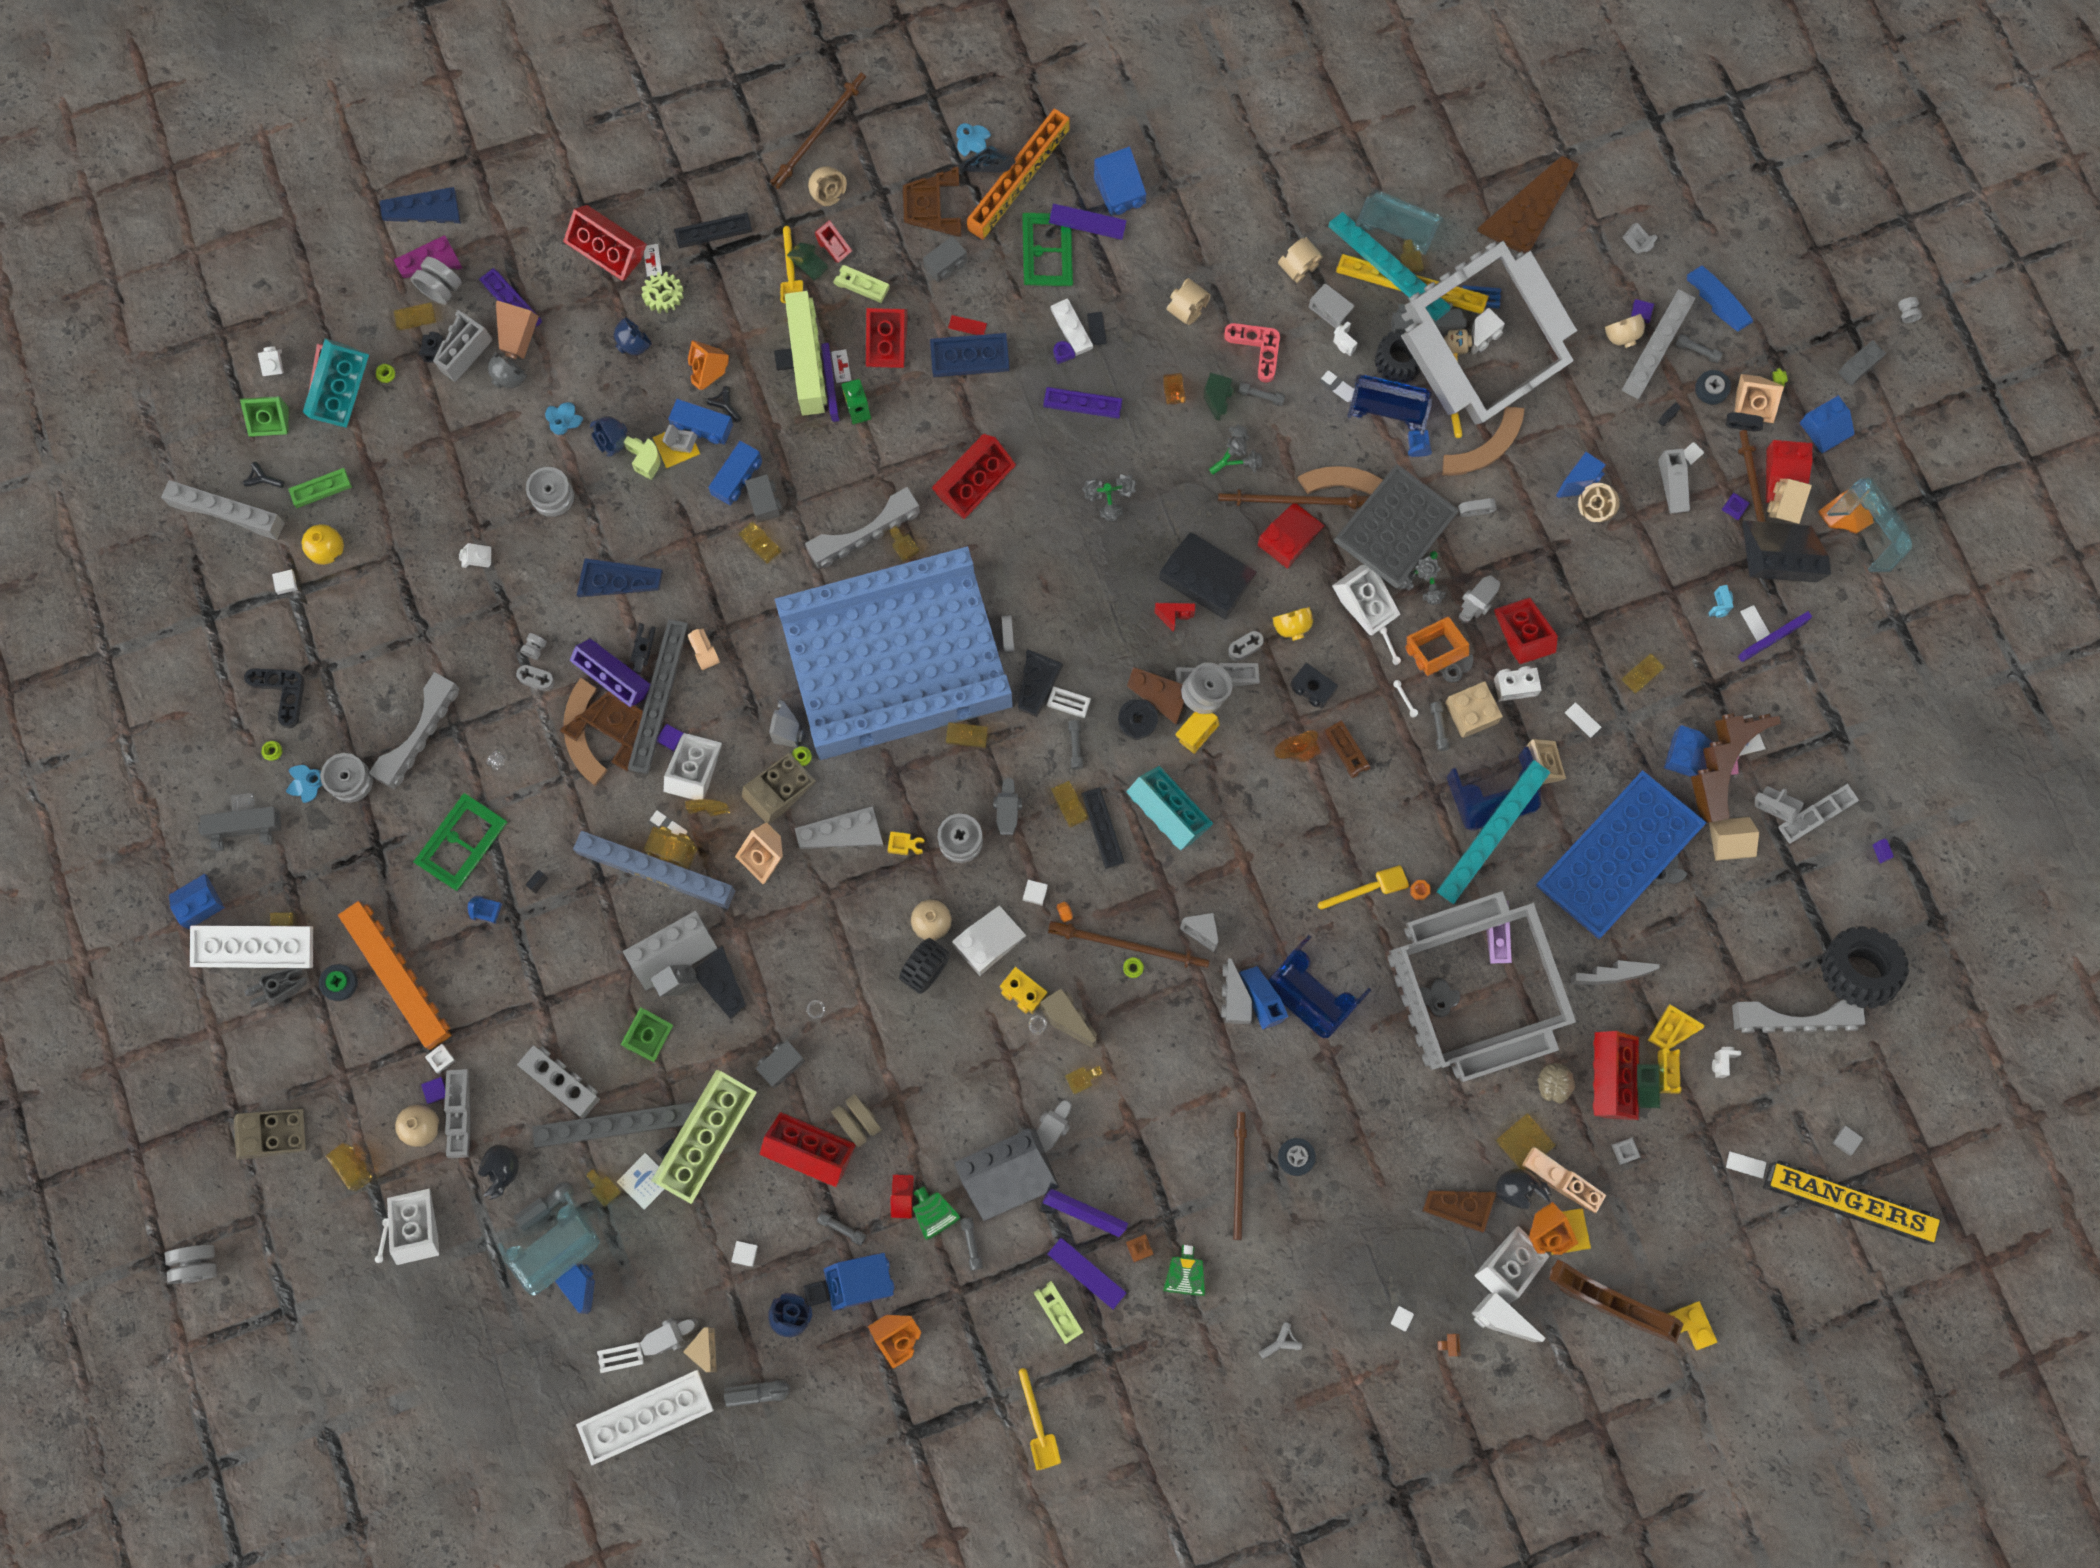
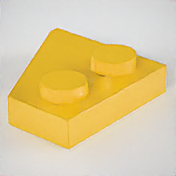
M1669 1004L1648 1041L1661 1049H1671L1703 1029L1705 1025Z

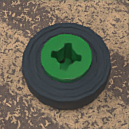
M343 964L327 967L321 973L319 979V988L322 994L333 1001H344L350 998L358 986V978L355 972Z

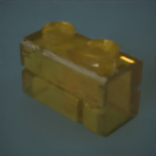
M342 1143L326 1155V1158L349 1190L356 1192L373 1179L358 1156L354 1154L350 1145Z

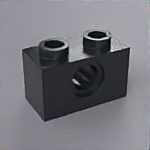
M1306 662L1292 679L1290 687H1292L1293 692L1297 695L1306 697L1312 706L1323 709L1336 692L1338 685ZM1315 684L1318 690H1310L1308 685Z

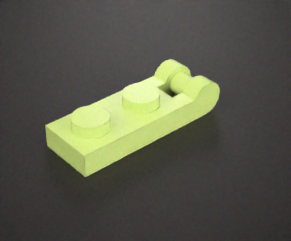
M845 265L841 266L840 274L834 280L836 286L844 287L879 303H882L890 288L888 283Z
M1052 1281L1048 1282L1042 1290L1038 1289L1033 1292L1065 1344L1083 1333ZM1052 1294L1055 1299L1047 1303L1045 1297Z

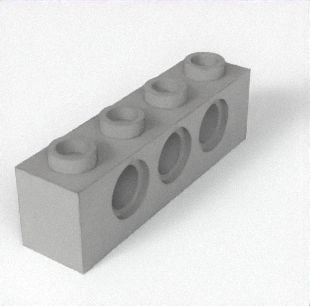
M533 1045L517 1065L576 1114L585 1119L600 1100L596 1096L598 1091L589 1084L587 1087L581 1084L582 1078L574 1072L569 1074L564 1070L567 1066L560 1060L556 1059L554 1062L549 1057L551 1053L541 1046L538 1049ZM547 1062L549 1064L548 1070L541 1073V1065ZM560 1075H564V1083L562 1085L557 1086V1077ZM575 1088H580L579 1097L572 1098V1091Z

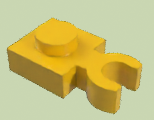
M890 831L888 853L908 855L909 850H913L915 854H923V850L917 849L916 844H924V839L915 838L910 840L911 834Z

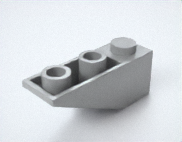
M1684 449L1664 451L1658 462L1670 514L1689 512L1688 470Z
M1228 958L1227 964H1223L1222 975L1226 977V985H1222V997H1226L1225 1005H1222L1221 1017H1225V1023L1250 1024L1252 1000L1232 959Z

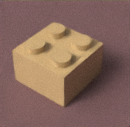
M1780 479V482H1776L1773 493H1776L1774 500L1770 501L1767 512H1770L1768 517L1799 524L1812 485L1791 479Z
M1486 682L1453 694L1445 702L1462 738L1498 724L1503 717Z

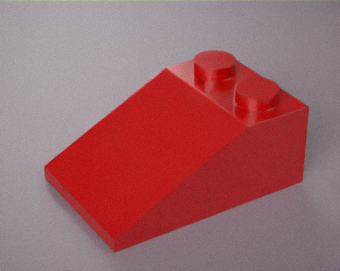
M866 308V367L904 368L908 309Z
M1773 440L1766 449L1765 503H1770V501L1774 500L1776 493H1773L1776 482H1780V479H1791L1809 484L1813 443Z
M1293 503L1259 537L1258 546L1288 569L1325 525L1298 504Z
M1531 598L1494 609L1508 646L1519 664L1556 653L1558 636Z

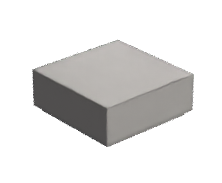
M1843 1126L1832 1144L1851 1156L1863 1138L1847 1126Z
M1633 1137L1612 1145L1619 1165L1641 1157Z

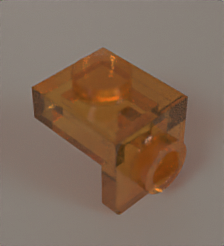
M1182 373L1163 375V391L1167 405L1186 403Z

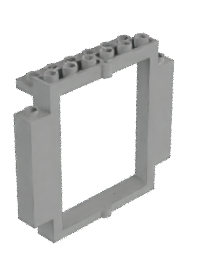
M1504 241L1490 243L1485 247V252L1482 254L1480 251L1470 257V262L1467 264L1465 261L1455 267V272L1452 274L1450 272L1445 273L1439 277L1440 282L1437 284L1432 282L1424 287L1425 292L1422 294L1417 292L1409 297L1410 302L1404 305L1406 312L1401 315L1404 321L1410 319L1414 321L1413 324L1405 328L1406 332L1401 337L1447 414L1457 413L1465 407L1475 425L1485 422L1574 361L1563 340L1575 333L1577 329L1532 252L1523 253L1521 251L1512 256ZM1501 260L1557 355L1558 360L1485 408L1425 307L1490 263Z
M1501 891L1406 923L1407 928H1404L1407 939H1411L1412 943L1390 950V955L1387 957L1391 968L1395 967L1397 975H1394L1397 986L1403 989L1404 995H1401L1404 1006H1408L1411 1013L1408 1015L1411 1026L1416 1027L1418 1034L1415 1035L1418 1046L1423 1047L1425 1054L1422 1055L1426 1067L1429 1066L1433 1070L1455 1063V1066L1452 1067L1456 1079L1460 1078L1464 1082L1559 1050L1552 1030L1575 1023L1576 1020L1534 903L1509 910L1504 893ZM1526 916L1561 1015L1442 1054L1408 955Z

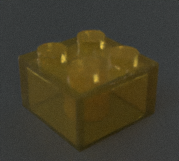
M653 826L644 847L646 853L649 856L689 870L697 852V848L693 844L694 842L690 840L691 837L683 833H679V835L671 833L672 830L660 826V828Z

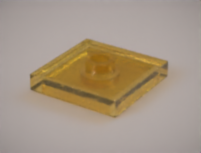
M1528 1113L1495 1140L1518 1168L1524 1170L1528 1169L1523 1167L1522 1164L1532 1148H1537L1546 1155L1556 1146Z

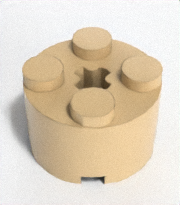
M1305 237V239L1302 238L1287 250V257L1282 256L1278 264L1293 281L1299 283L1304 279L1305 273L1308 270L1313 272L1319 266L1318 262L1323 256L1312 242Z
M1187 278L1182 287L1175 289L1171 294L1172 302L1168 305L1167 311L1183 323L1191 325L1202 314L1200 310L1202 307L1206 308L1211 295Z

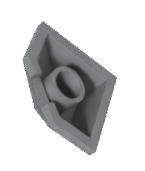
M779 700L778 707L780 709L775 710L773 713L769 734L774 744L797 748L798 742H802L804 731L801 730L799 722L785 702Z

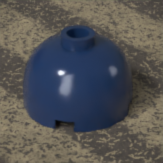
M627 317L623 318L615 327L614 339L617 342L615 346L622 354L625 352L636 356L643 354L649 349L652 342Z
M611 416L598 418L591 422L590 428L593 427L594 430L591 433L592 438L602 453L606 451L608 453L606 456L610 457L619 453L624 448V441L627 437V428L624 423Z
M784 1293L781 1297L773 1299L768 1312V1321L772 1330L778 1335L788 1338L800 1335L806 1330L812 1318L811 1306L809 1305L808 1307L804 1303V1298L792 1293Z

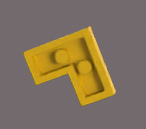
M1700 1301L1667 1313L1684 1323L1680 1333L1688 1331L1696 1350L1717 1343V1339Z

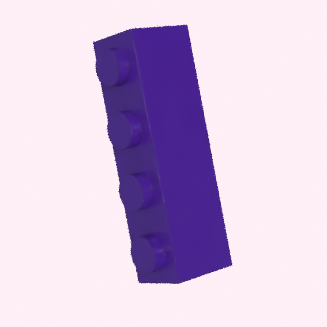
M590 638L575 646L570 661L622 702L632 707L645 699L651 684Z

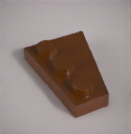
M1133 667L1127 686L1144 700L1149 701L1173 723L1178 724L1185 704L1181 692L1183 684Z
M1428 1191L1422 1212L1484 1233L1496 1192Z

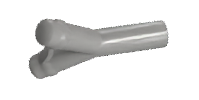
M1284 1322L1277 1341L1258 1352L1262 1359H1265L1281 1348L1302 1349V1342H1298L1291 1333L1290 1323ZM1288 1333L1294 1341H1285Z

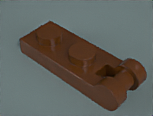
M1342 720L1324 730L1326 737L1352 779L1357 777L1358 773L1366 772L1370 769L1368 761ZM1355 759H1357L1359 762V764L1356 766H1354L1352 763V761Z

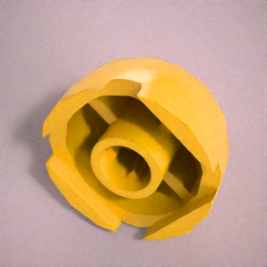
M325 524L314 525L307 529L301 542L306 556L314 563L322 565L334 562V559L342 554L344 548L343 538L338 531Z
M1310 607L1272 618L1276 631L1285 638L1292 637L1293 641L1304 638L1303 634L1310 630L1313 623Z

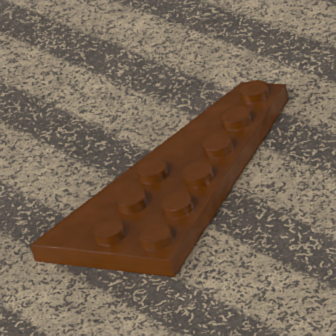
M1561 156L1479 226L1477 232L1499 243L1504 241L1507 247L1517 252L1522 251L1526 253L1531 251L1579 164Z

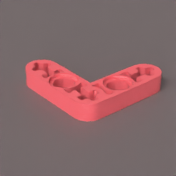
M1236 323L1227 325L1224 332L1226 341L1234 344L1261 347L1257 376L1261 382H1271L1276 371L1280 340L1279 332L1276 329ZM1231 330L1235 331V336H1231ZM1241 331H1244L1243 338H1241ZM1255 332L1257 338L1251 340L1247 337V333ZM1269 335L1273 336L1272 346H1268ZM1265 352H1271L1273 353L1274 357L1272 359H1266L1264 358L1263 354ZM1266 365H1269L1268 376H1264Z

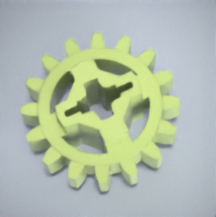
M657 272V277L650 275L651 281L645 280L646 286H642V298L645 305L649 306L651 311L656 308L658 313H661L662 310L668 313L669 308L673 311L675 310V304L681 305L679 299L684 298L682 294L684 290L680 280H676L675 275L669 277L668 273L665 272L664 276H661Z

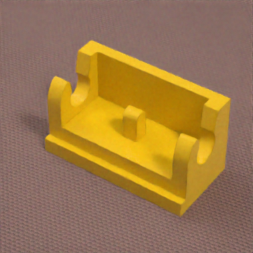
M1194 712L1175 735L1180 739L1179 742L1195 754L1220 725L1218 717L1213 713L1200 714Z
M1662 1049L1657 1052L1658 1092L1680 1094V1050L1669 1051V1049Z

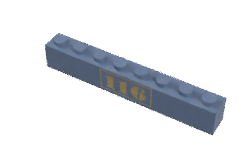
M584 831L580 832L573 848L580 856L727 910L735 893V889L729 884Z

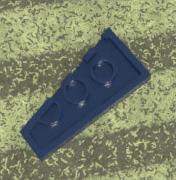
M454 187L379 201L384 221L408 222L409 220H417L418 222L436 221L437 223L449 221L454 222V224H461Z
M584 558L577 597L658 591L663 571L656 568Z

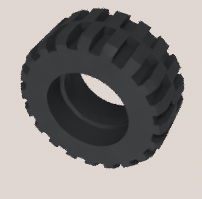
M1859 926L1857 929L1855 927L1847 928L1846 931H1841L1832 940L1822 958L1821 971L1823 972V980L1828 982L1827 987L1831 992L1834 991L1836 993L1835 996L1837 998L1846 1000V1003L1851 1006L1853 1004H1856L1859 1008L1884 1006L1896 997L1909 975V961L1907 957H1904L1906 954L1904 949L1898 946L1899 943L1895 939L1888 937L1889 934L1878 932L1876 928L1871 927V929H1867L1866 926ZM1862 957L1871 961L1880 971L1881 977L1870 978L1861 975L1851 966L1848 958Z

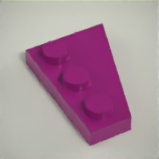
M445 235L394 259L403 278L412 277L417 270H422L420 265L427 256L437 259L450 269H463Z

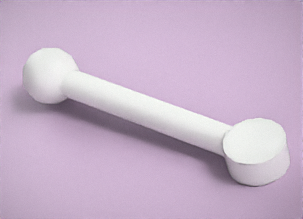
M1383 627L1379 631L1383 634L1393 656V664L1398 665L1401 659L1396 656L1387 635V628Z
M1395 680L1393 685L1398 688L1407 704L1410 716L1416 717L1418 711L1413 709L1401 687V682Z
M388 1218L382 1222L384 1229L379 1252L375 1257L376 1263L383 1261L382 1254L389 1227Z

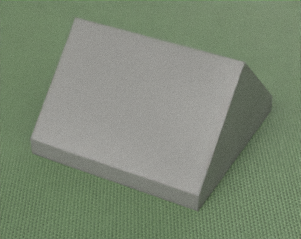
M1214 914L1185 917L1182 920L1180 929L1214 952L1219 942Z

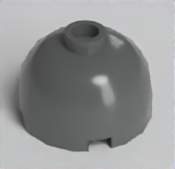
M495 352L488 363V373L493 378L491 382L500 389L502 386L508 389L518 387L528 375L510 359L504 360L501 358L503 356L501 353Z

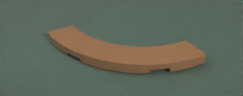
M1505 407L1500 427L1493 437L1481 447L1463 454L1444 455L1442 475L1467 474L1468 472L1481 470L1498 460L1515 440L1523 421L1524 408Z
M1340 466L1319 468L1298 476V481L1307 494L1332 486H1344L1345 488L1361 490L1371 495L1383 481L1367 471Z
M582 678L579 679L570 694L564 714V726L588 709L590 702L598 691ZM585 729L577 741L564 735L573 763L580 773L596 787L607 773V769L595 759L590 751Z

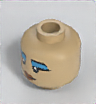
M1466 329L1449 330L1447 335H1444V340L1453 354H1466L1469 347H1472V335H1468Z

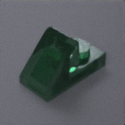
M800 242L787 256L815 281L828 270V265L815 254V245Z

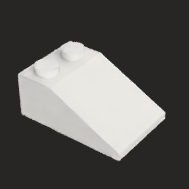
M1360 565L1332 585L1341 603L1369 635H1373L1401 615L1381 577L1366 565Z
M684 733L665 773L664 792L703 802L722 743Z
M998 906L967 928L952 943L954 948L981 976L1023 940L1026 935L1007 913Z
M430 1189L387 1198L389 1249L396 1265L439 1256L438 1233Z
M1518 1226L1484 1262L1474 1276L1492 1293H1497L1510 1304L1521 1296L1547 1261L1549 1255L1546 1252L1545 1254H1538L1529 1236Z
M1497 1293L1488 1294L1472 1312L1475 1316L1474 1321L1482 1328L1487 1327L1531 1342H1543L1546 1339Z

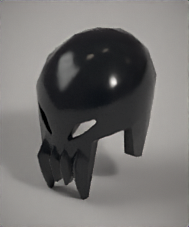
M506 1145L490 1147L479 1165L478 1175L482 1177L489 1175L490 1181L493 1182L483 1195L484 1197L491 1195L489 1200L503 1195L505 1188L517 1177L519 1160L510 1147Z
M1524 1169L1506 1171L1500 1176L1496 1184L1498 1198L1517 1208L1529 1209L1531 1201L1527 1197H1531L1533 1192H1536L1547 1202H1550L1549 1195L1552 1196L1547 1183L1539 1181L1532 1172Z

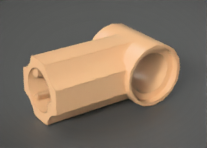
M704 629L692 631L688 637L695 650V656L702 671L719 664V658L714 647H711Z

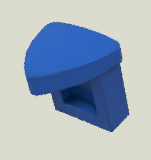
M1428 430L1408 432V456L1422 457L1432 454Z
M474 896L468 902L470 919H480L496 924L502 904L484 899L482 896Z

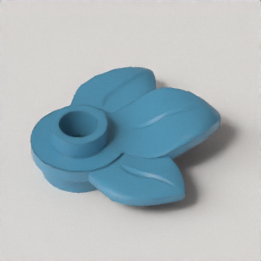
M963 123L956 130V135L959 139L957 148L964 157L970 151L979 153L986 148L985 140L991 134L983 126L976 125L972 127L970 124ZM963 130H967L969 134H964Z
M572 402L563 403L558 408L550 405L546 409L545 416L550 422V429L557 435L565 434L568 428H576L583 421L582 416L575 415V406Z
M305 765L290 768L289 773L295 780L288 786L286 792L292 796H301L303 803L310 802L316 797L318 788L322 786L321 771L317 769L310 770ZM318 777V780L313 783V778Z

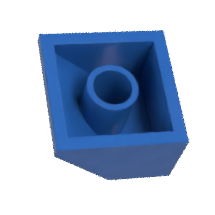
M1839 395L1807 413L1800 422L1822 454L1855 434L1850 410Z
M1585 452L1563 482L1556 496L1562 498L1582 495L1588 485L1600 482V479L1605 474L1602 470L1606 464Z
M1680 725L1674 732L1664 768L1689 777L1698 775V770L1707 769L1703 749L1711 747L1710 743L1712 741L1702 732Z
M206 874L169 895L172 912L179 924L187 929H190V926H196L225 908Z
M573 1262L553 1280L579 1313L588 1314L591 1312L595 1285L592 1275L594 1273L587 1264Z

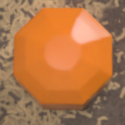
M1416 880L1410 887V895L1415 900H1425L1430 895V885L1425 880Z
M1062 902L1057 904V910L1062 922L1071 921L1073 914L1068 903Z

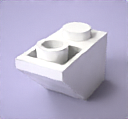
M1490 308L1478 316L1473 323L1471 331V353L1473 355L1478 351H1484L1492 339L1495 341L1503 334L1502 329L1505 323Z

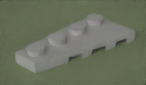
M873 806L794 828L800 849L884 846Z

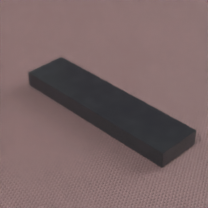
M748 212L676 228L674 231L680 249L752 232Z
M1101 788L1082 792L1081 796L1105 870L1125 864Z

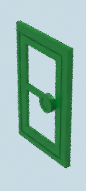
M1022 213L1024 285L1073 286L1071 228L1061 226V248H1043L1040 245L1033 247V224L1055 225L1049 223L1051 213ZM1043 252H1062V276L1034 275V256L1041 257Z
M463 793L413 863L455 891H458L508 822ZM466 809H469L492 825L475 849L460 840L459 834L456 831H451ZM445 838H447L448 842H457L472 852L455 876L430 860Z

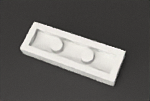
M1068 298L1051 305V311L1068 343L1071 344L1075 355L1078 356L1093 349V344Z

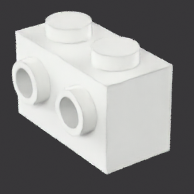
M1525 666L1516 671L1504 669L1499 671L1494 678L1498 702L1535 697L1541 692L1537 668Z

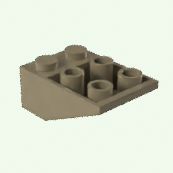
M788 753L743 786L741 797L765 823L770 824L784 814L816 780Z
M1059 989L1040 1002V1009L1053 1027L1091 1048L1096 1046V1032L1091 1025L1089 1027L1086 1026L1084 1023L1085 1016L1079 1008H1074V1000L1068 991L1064 993L1062 989Z
M303 1109L237 1114L234 1117L236 1160L306 1151Z

